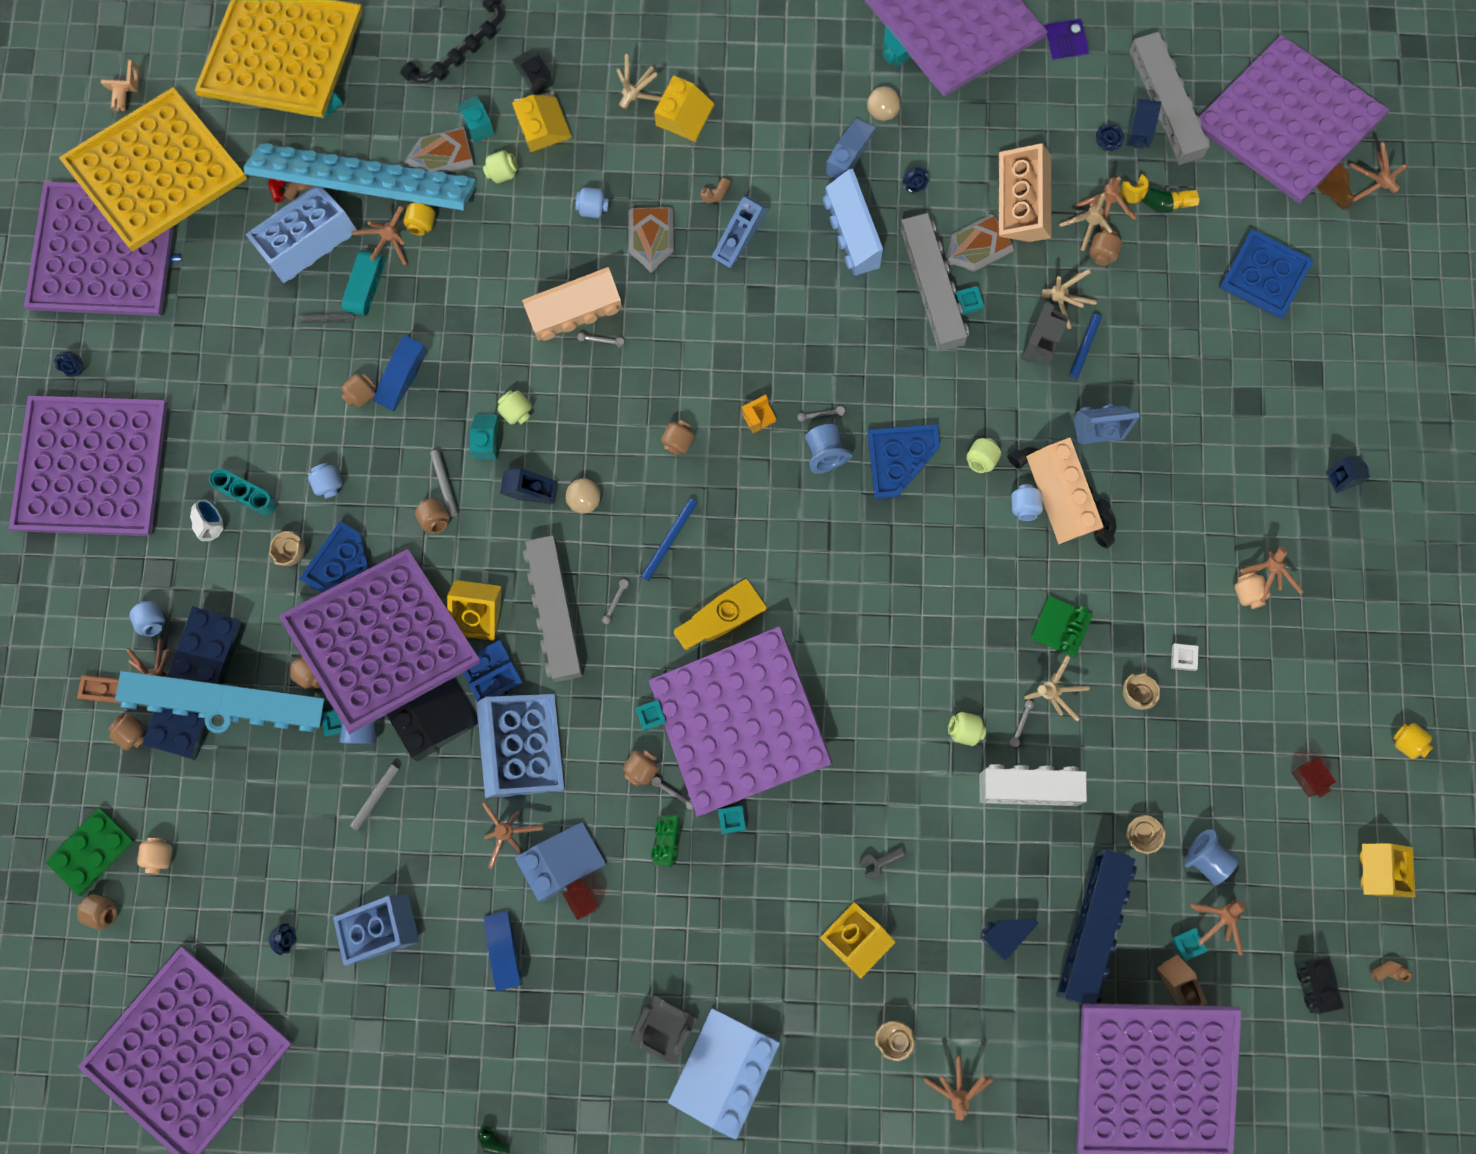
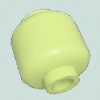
M505 150L487 156L486 165L483 166L486 177L488 179L491 178L497 184L514 178L518 170L516 158L512 153L509 154Z
M510 390L498 400L500 404L497 408L498 412L509 424L519 422L522 425L531 417L528 412L531 410L532 404L520 391L513 392Z
M990 438L977 439L967 453L966 459L969 467L977 473L991 472L1001 457V450L997 443Z
M959 712L950 719L948 733L954 742L974 746L984 739L986 727L983 726V720L980 716Z

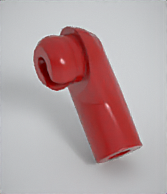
M269 179L268 187L274 203H281L284 200L281 190L287 181Z

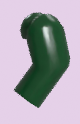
M484 1126L479 1130L478 1141L486 1154H509L510 1145L499 1143L491 1127Z

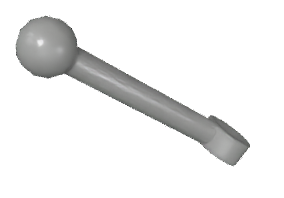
M583 332L577 335L579 341L591 340L615 344L618 348L624 346L622 338L614 340L588 336Z
M839 406L836 410L811 414L799 413L797 419L803 422L809 418L834 414L843 416L845 409Z
M622 579L619 582L620 588L607 614L602 617L604 624L611 622L613 610L623 590L629 586L626 579Z
M1032 700L1025 702L1026 708L1014 738L1010 740V745L1014 748L1020 744V734L1030 709L1034 707Z
M659 777L652 779L653 786L662 788L683 802L687 809H694L691 800L688 801L663 784Z

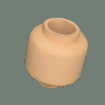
M1253 572L1238 578L1234 589L1242 606H1251V609H1256L1266 605L1265 601H1260L1267 583L1264 576ZM1270 590L1267 594L1266 599H1268L1271 595Z
M147 838V842L140 844L137 864L145 868V873L160 874L161 869L170 867L173 847L167 843V839Z

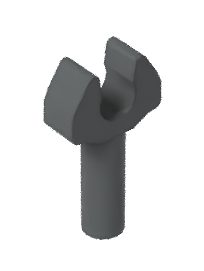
M902 848L880 858L868 854L864 856L859 866L872 863L874 871L869 872L864 877L876 879L881 876L880 871L882 867L905 857Z

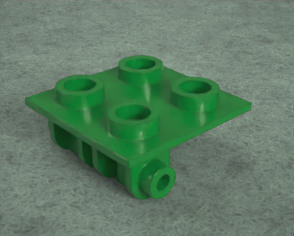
M1048 596L1031 639L1076 658L1093 614L1088 613L1089 609L1084 606L1077 608Z
M659 816V820L655 824L656 843L651 850L652 865L673 868V863H676L677 851L674 848L678 849V846L674 844L675 841H679V838L675 837L680 836L681 824L679 823V816Z

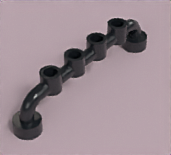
M484 0L482 6L489 13L494 12V17L490 21L483 22L479 30L474 34H469L460 46L451 49L447 57L441 62L434 63L429 72L422 75L419 74L417 65L410 61L402 67L400 74L407 81L413 80L421 84L428 83L435 78L439 81L444 80L449 74L447 68L451 64H454L456 67L461 66L465 61L463 54L468 50L476 53L482 46L479 42L482 38L486 36L491 40L497 35L498 30L496 27L503 18V10L500 6L501 0Z
M1025 447L1021 450L1014 449L1007 458L1015 468L1021 469L1028 462L1026 456L1039 449L1035 447ZM1088 485V486H1089V489H1090V492H1091V494H1092V493H1093V489H1092V487H1091L1090 485ZM1093 498L1100 518L1107 524V529H1100L1094 535V539L1101 547L1108 549L1115 542L1116 521L1108 512L1111 509L1110 504L1104 499H1100L1097 502Z

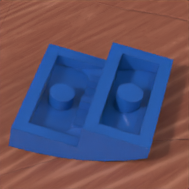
M500 639L475 652L480 659V663L463 672L477 702L485 697H496L522 683Z

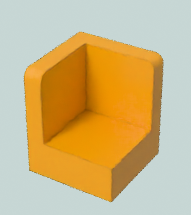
M767 395L742 406V415L752 433L776 422V417L769 406Z

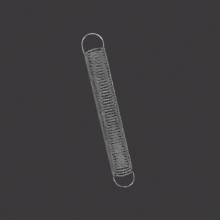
M334 313L333 315L300 314L299 322L303 319L302 323H309L308 321L312 315L314 317L311 318L310 323H333L332 320L335 315H337L335 322H340L342 315H345L342 322H349L350 315L353 313Z

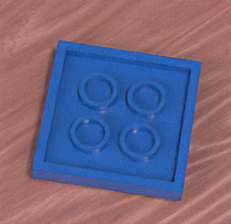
M1251 229L1220 289L1282 319L1314 260Z

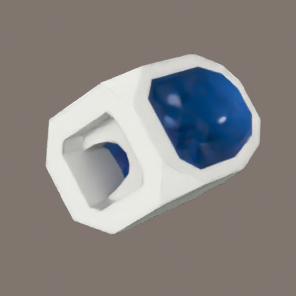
M198 500L192 506L190 518L192 529L200 541H212L219 537L224 529L223 519L212 503L207 500Z

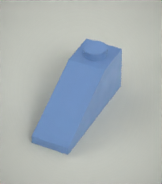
M856 118L838 141L827 160L826 174L837 179L846 171L854 169L876 127Z
M743 196L712 258L732 268L759 229L769 207L752 197Z

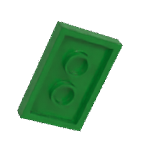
M98 808L45 863L78 896H83L132 846L135 840L103 808Z

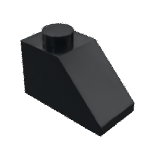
M532 49L512 59L534 95L553 86L548 67L541 56Z

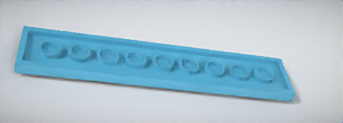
M268 143L259 144L244 165V172L247 175L458 210L465 209L476 188V179L463 175L455 176L445 174L444 172H430L420 168L412 169L402 167L401 165L382 164L378 161L370 162L357 158H345L335 154L327 155L311 150L303 151L292 147L273 146Z

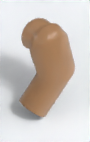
M721 178L716 189L703 188L700 192L703 202L710 204L722 201L731 182L726 178Z
M290 182L283 195L288 200L293 201L299 191L310 189L313 185Z
M1387 961L1370 972L1372 978L1377 983L1388 976L1404 983L1409 982L1412 978V973L1408 967L1394 961Z

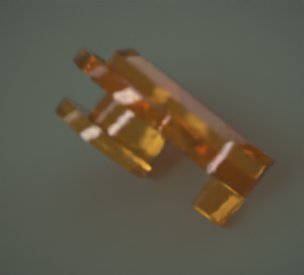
M1338 164L1317 186V189L1322 194L1329 196L1342 210L1348 209L1355 198L1349 189L1350 175L1341 164Z

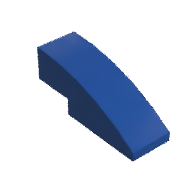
M406 335L402 337L382 376L374 402L393 412L396 410L418 374L416 369L428 352L423 344Z
M509 911L484 917L487 946L496 992L523 985Z

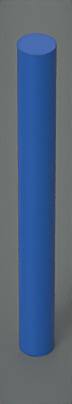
M691 498L688 500L644 570L641 578L649 582L696 507L697 502Z

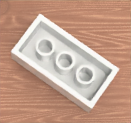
M989 765L979 774V803L1079 806L1087 802L1086 772L1079 771V767H1064V770L1054 771L1053 766H1039V769L1029 770V766L1015 765L1011 769H1004V765Z

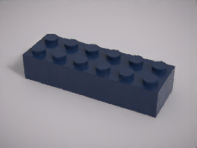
M192 606L167 677L222 685L244 624L238 619ZM163 708L162 713L154 712L142 745L196 760L207 729L205 718H199V713L188 712V716L172 714L173 709Z
M1107 849L1096 852L1056 997L1080 1005L1099 1004L1103 996V989L1100 988L1103 978L1106 979L1109 974L1110 964L1107 961L1109 954H1113L1116 948L1117 939H1114L1116 929L1121 928L1124 917L1121 914L1122 906L1127 904L1130 897V890H1127L1130 880L1134 879L1137 866L1134 865V858Z

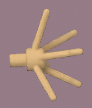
M627 53L625 54V77L621 69H617V73L624 86L622 91L624 96L619 105L627 109L631 100L635 101L636 98L660 101L662 97L639 93L641 89L658 76L657 72L649 76L654 70L653 66L645 72L635 86L630 83L629 54Z
M1104 193L1101 194L1098 203L1088 209V212L1059 223V227H1063L1085 219L1087 220L1089 226L1081 246V251H1085L1094 225L1100 224L1102 229L1107 230L1108 233L1113 231L1103 217L1102 204L1106 196Z
M1088 269L1083 273L1079 272L1063 285H1061V277L1057 276L1056 285L1052 289H1043L1042 297L1052 298L1054 302H1058L1062 314L1067 316L1064 301L1080 308L1084 307L1083 303L1096 305L1097 301L1069 295L1068 287L1090 274L1091 270ZM1069 320L1066 325L1067 329H1071V324Z
M1067 655L1058 672L1053 674L1050 681L1040 685L1038 692L1026 695L1025 700L1043 696L1051 700L1060 716L1064 714L1060 707L1061 705L1076 721H1079V716L1060 696L1062 692L1088 691L1090 687H1061L1058 684L1070 660V656Z

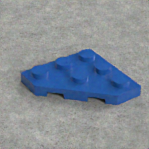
M937 424L868 430L867 436L874 500L898 498L940 448Z
M339 521L300 576V581L323 593L366 571L368 566L360 533Z

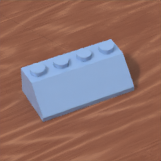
M850 169L826 187L823 203L826 210L830 209L832 228L834 230L837 229L839 234L837 236L839 247L846 252V266L848 269H852L854 276L880 268L883 248L853 169Z

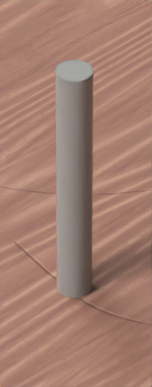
M433 450L430 454L449 517H455L458 515V511L439 450Z
M392 764L390 765L350 824L351 828L356 831L359 830L399 771L397 767Z

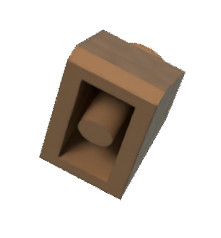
M1178 955L1165 961L1157 968L1164 986L1177 1005L1204 1006L1207 1004L1195 972Z

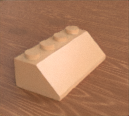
M1043 143L999 152L1000 237L1027 242L1051 238V154Z
M609 267L522 300L538 341L552 339L555 334L563 331H573L576 326L584 323L591 324L602 316H612L622 309L621 300Z
M1071 438L1051 444L1026 456L1037 487L1042 493V501L1058 544L1104 528Z

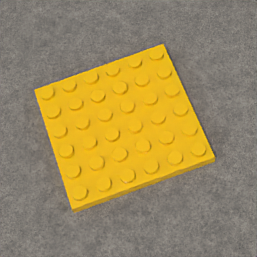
M231 0L196 85L195 92L197 96L324 118L361 18L362 6L335 0Z
M174 87L59 157L131 252L247 180L243 171Z

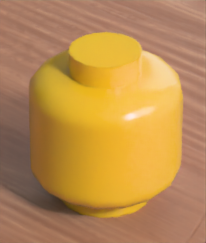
M411 202L406 208L404 225L410 233L422 236L432 230L435 210L428 204Z
M1405 723L1393 738L1396 740L1395 748L1412 760L1417 759L1419 756L1425 758L1433 748L1430 745L1432 735L1416 723H1412L1409 726Z

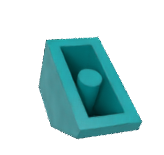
M886 25L883 57L888 63H892L897 68L911 58V56Z
M477 96L457 104L474 143L494 135L490 119Z
M475 414L470 428L469 452L474 460H497L498 414Z

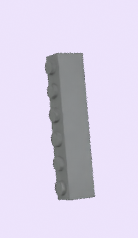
M1156 32L1134 39L1129 52L1150 100L1161 101L1158 119L1177 163L1181 165L1203 158L1210 143L1208 136L1202 131L1199 116L1195 115L1192 108V100L1184 90L1183 79L1177 74L1175 61L1169 56L1167 43L1162 39L1160 33Z
M928 213L902 219L900 232L938 352L963 346L967 336H969V329L967 324L962 322V307L960 302L956 303L954 297L956 295L955 285L948 278L949 267L947 261H943L941 256L943 249L941 242L937 241L935 237V223L933 220L930 221Z
M552 535L525 541L527 549H523L525 563L530 564L531 571L527 572L530 586L534 585L535 594L531 595L534 608H538L540 615L536 617L538 630L543 631L544 639L540 640L542 652L543 654L547 653L549 661L545 663L547 677H552L555 683L583 677L556 540Z

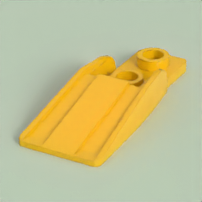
M744 579L707 604L692 616L691 620L677 627L673 633L682 647L688 650L703 640L711 641L729 633L764 612L767 607L749 581Z

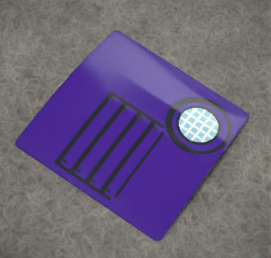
M1081 19L1044 24V28L1048 31L1047 39L1052 60L1089 54L1086 34Z

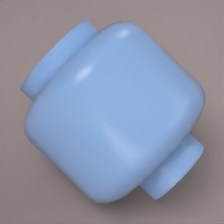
M584 187L581 192H577L575 210L579 211L580 216L598 219L602 216L603 211L607 212L608 198L604 197L602 189Z
M327 462L310 469L311 473L308 475V480L316 496L324 495L325 499L339 494L337 489L342 487L343 482L334 465H329Z
M1024 484L1012 493V513L1019 520H1035L1042 513V493L1039 489L1033 488L1030 484Z
M153 601L138 602L129 614L135 631L147 637L160 633L166 622L160 606Z

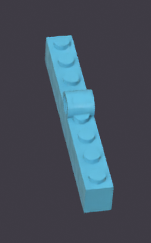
M121 671L115 701L121 703L122 708L136 709L137 705L147 706V711L162 713L163 708L173 709L172 714L188 716V712L199 713L198 717L205 718V725L209 731L221 734L229 729L231 722L239 723V718L249 719V724L264 726V722H272L275 728L289 729V725L299 726V731L313 732L314 728L319 729L324 699ZM215 716H222L224 718L222 726L216 727L212 724Z

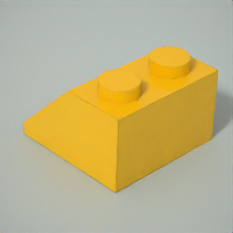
M673 76L654 112L656 126L696 142L714 107V103L693 83Z
M531 95L512 102L516 118L530 153L572 138L556 97Z
M454 580L447 595V608L465 637L495 641L501 610V586Z
M1362 844L1360 861L1363 864L1361 886L1364 890V895L1415 898L1413 847L1396 844Z
M855 902L820 937L860 979L896 943L882 926Z

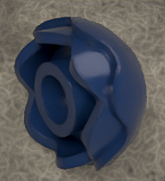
M1112 124L1100 127L1096 135L1098 146L1108 152L1119 149L1124 141V133H1122L1121 128Z
M920 166L909 168L904 173L902 179L904 189L911 193H917L926 189L930 180L928 171Z
M72 351L58 353L54 359L56 369L64 372L68 377L78 376L83 371L84 365L81 357Z
M288 923L276 926L269 935V945L278 955L290 953L291 947L296 943L295 928L289 926L290 924Z

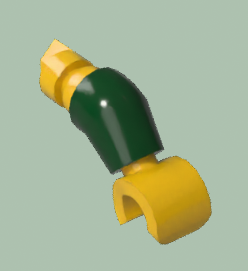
M1143 174L1139 178L1136 185L1137 188L1133 187L1130 182L1124 181L1120 189V196L1125 202L1138 203L1143 199L1144 204L1159 213H1170L1173 209H1178L1179 207L1185 208L1199 205L1197 190L1180 191L1177 194L1176 192L1162 191L1154 187L1148 189V180Z

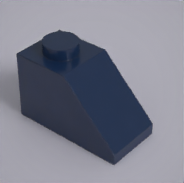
M1138 99L1129 120L1127 146H1133L1138 149L1150 147L1155 135L1161 101Z
M1360 456L1345 457L1326 472L1336 493L1360 485L1370 478L1368 466L1362 461Z
M522 468L508 470L503 473L500 494L522 501L554 504L558 481Z
M1036 919L998 920L995 923L990 921L982 929L981 932L984 935L980 940L1000 959L1006 960L1039 922Z

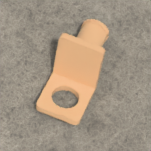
M128 60L127 81L101 80V84L112 91L110 107L112 110L120 111L121 109V111H126V93L138 92L140 67L133 60Z

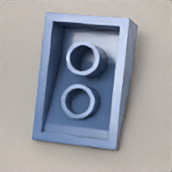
M1116 404L1105 405L1100 409H1094V407L1081 408L1074 417L1078 445L1124 440L1139 419V413L1126 406H1117Z
M583 822L515 857L538 902L546 901L606 865Z
M408 894L389 895L333 917L344 966L419 943Z

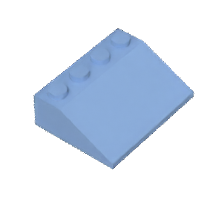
M313 186L245 235L280 280L285 283L293 279L306 267L313 265L317 259L331 252L341 242L348 240L352 236L351 232L356 231V228L344 210L323 187Z
M555 695L485 697L476 702L485 799L564 790Z
M712 1008L668 1103L736 1140L780 1042Z

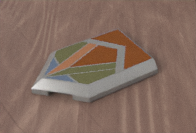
M464 126L420 137L404 163L424 171L444 172L445 174L474 167Z
M669 207L632 208L629 210V254L642 263L652 274L659 264L674 253L673 209Z
M990 214L952 234L944 261H947L948 265L964 267L966 270L975 272L1014 252V248L1009 238L999 236V222L993 214Z

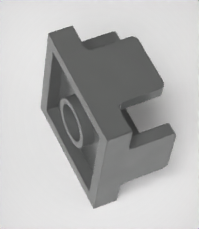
M1045 302L1022 360L1030 362L1031 359L1049 365L1064 333L1069 316L1054 311V305Z
M653 994L634 1029L635 1031L630 1041L639 1045V1048L661 1060L664 1059L674 1065L698 1018Z

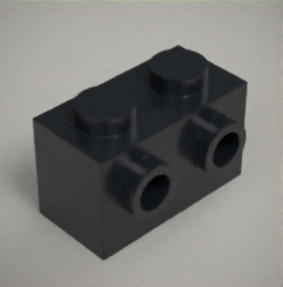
M1316 957L1295 962L1297 978L1304 992V1002L1310 1013L1321 1014L1344 1008L1329 957Z

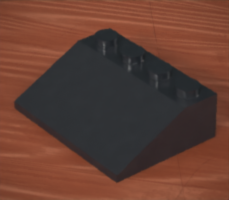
M453 678L386 714L411 758L417 762L478 725L477 717Z

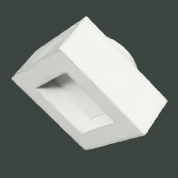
M1173 644L1171 669L1198 670L1199 646Z

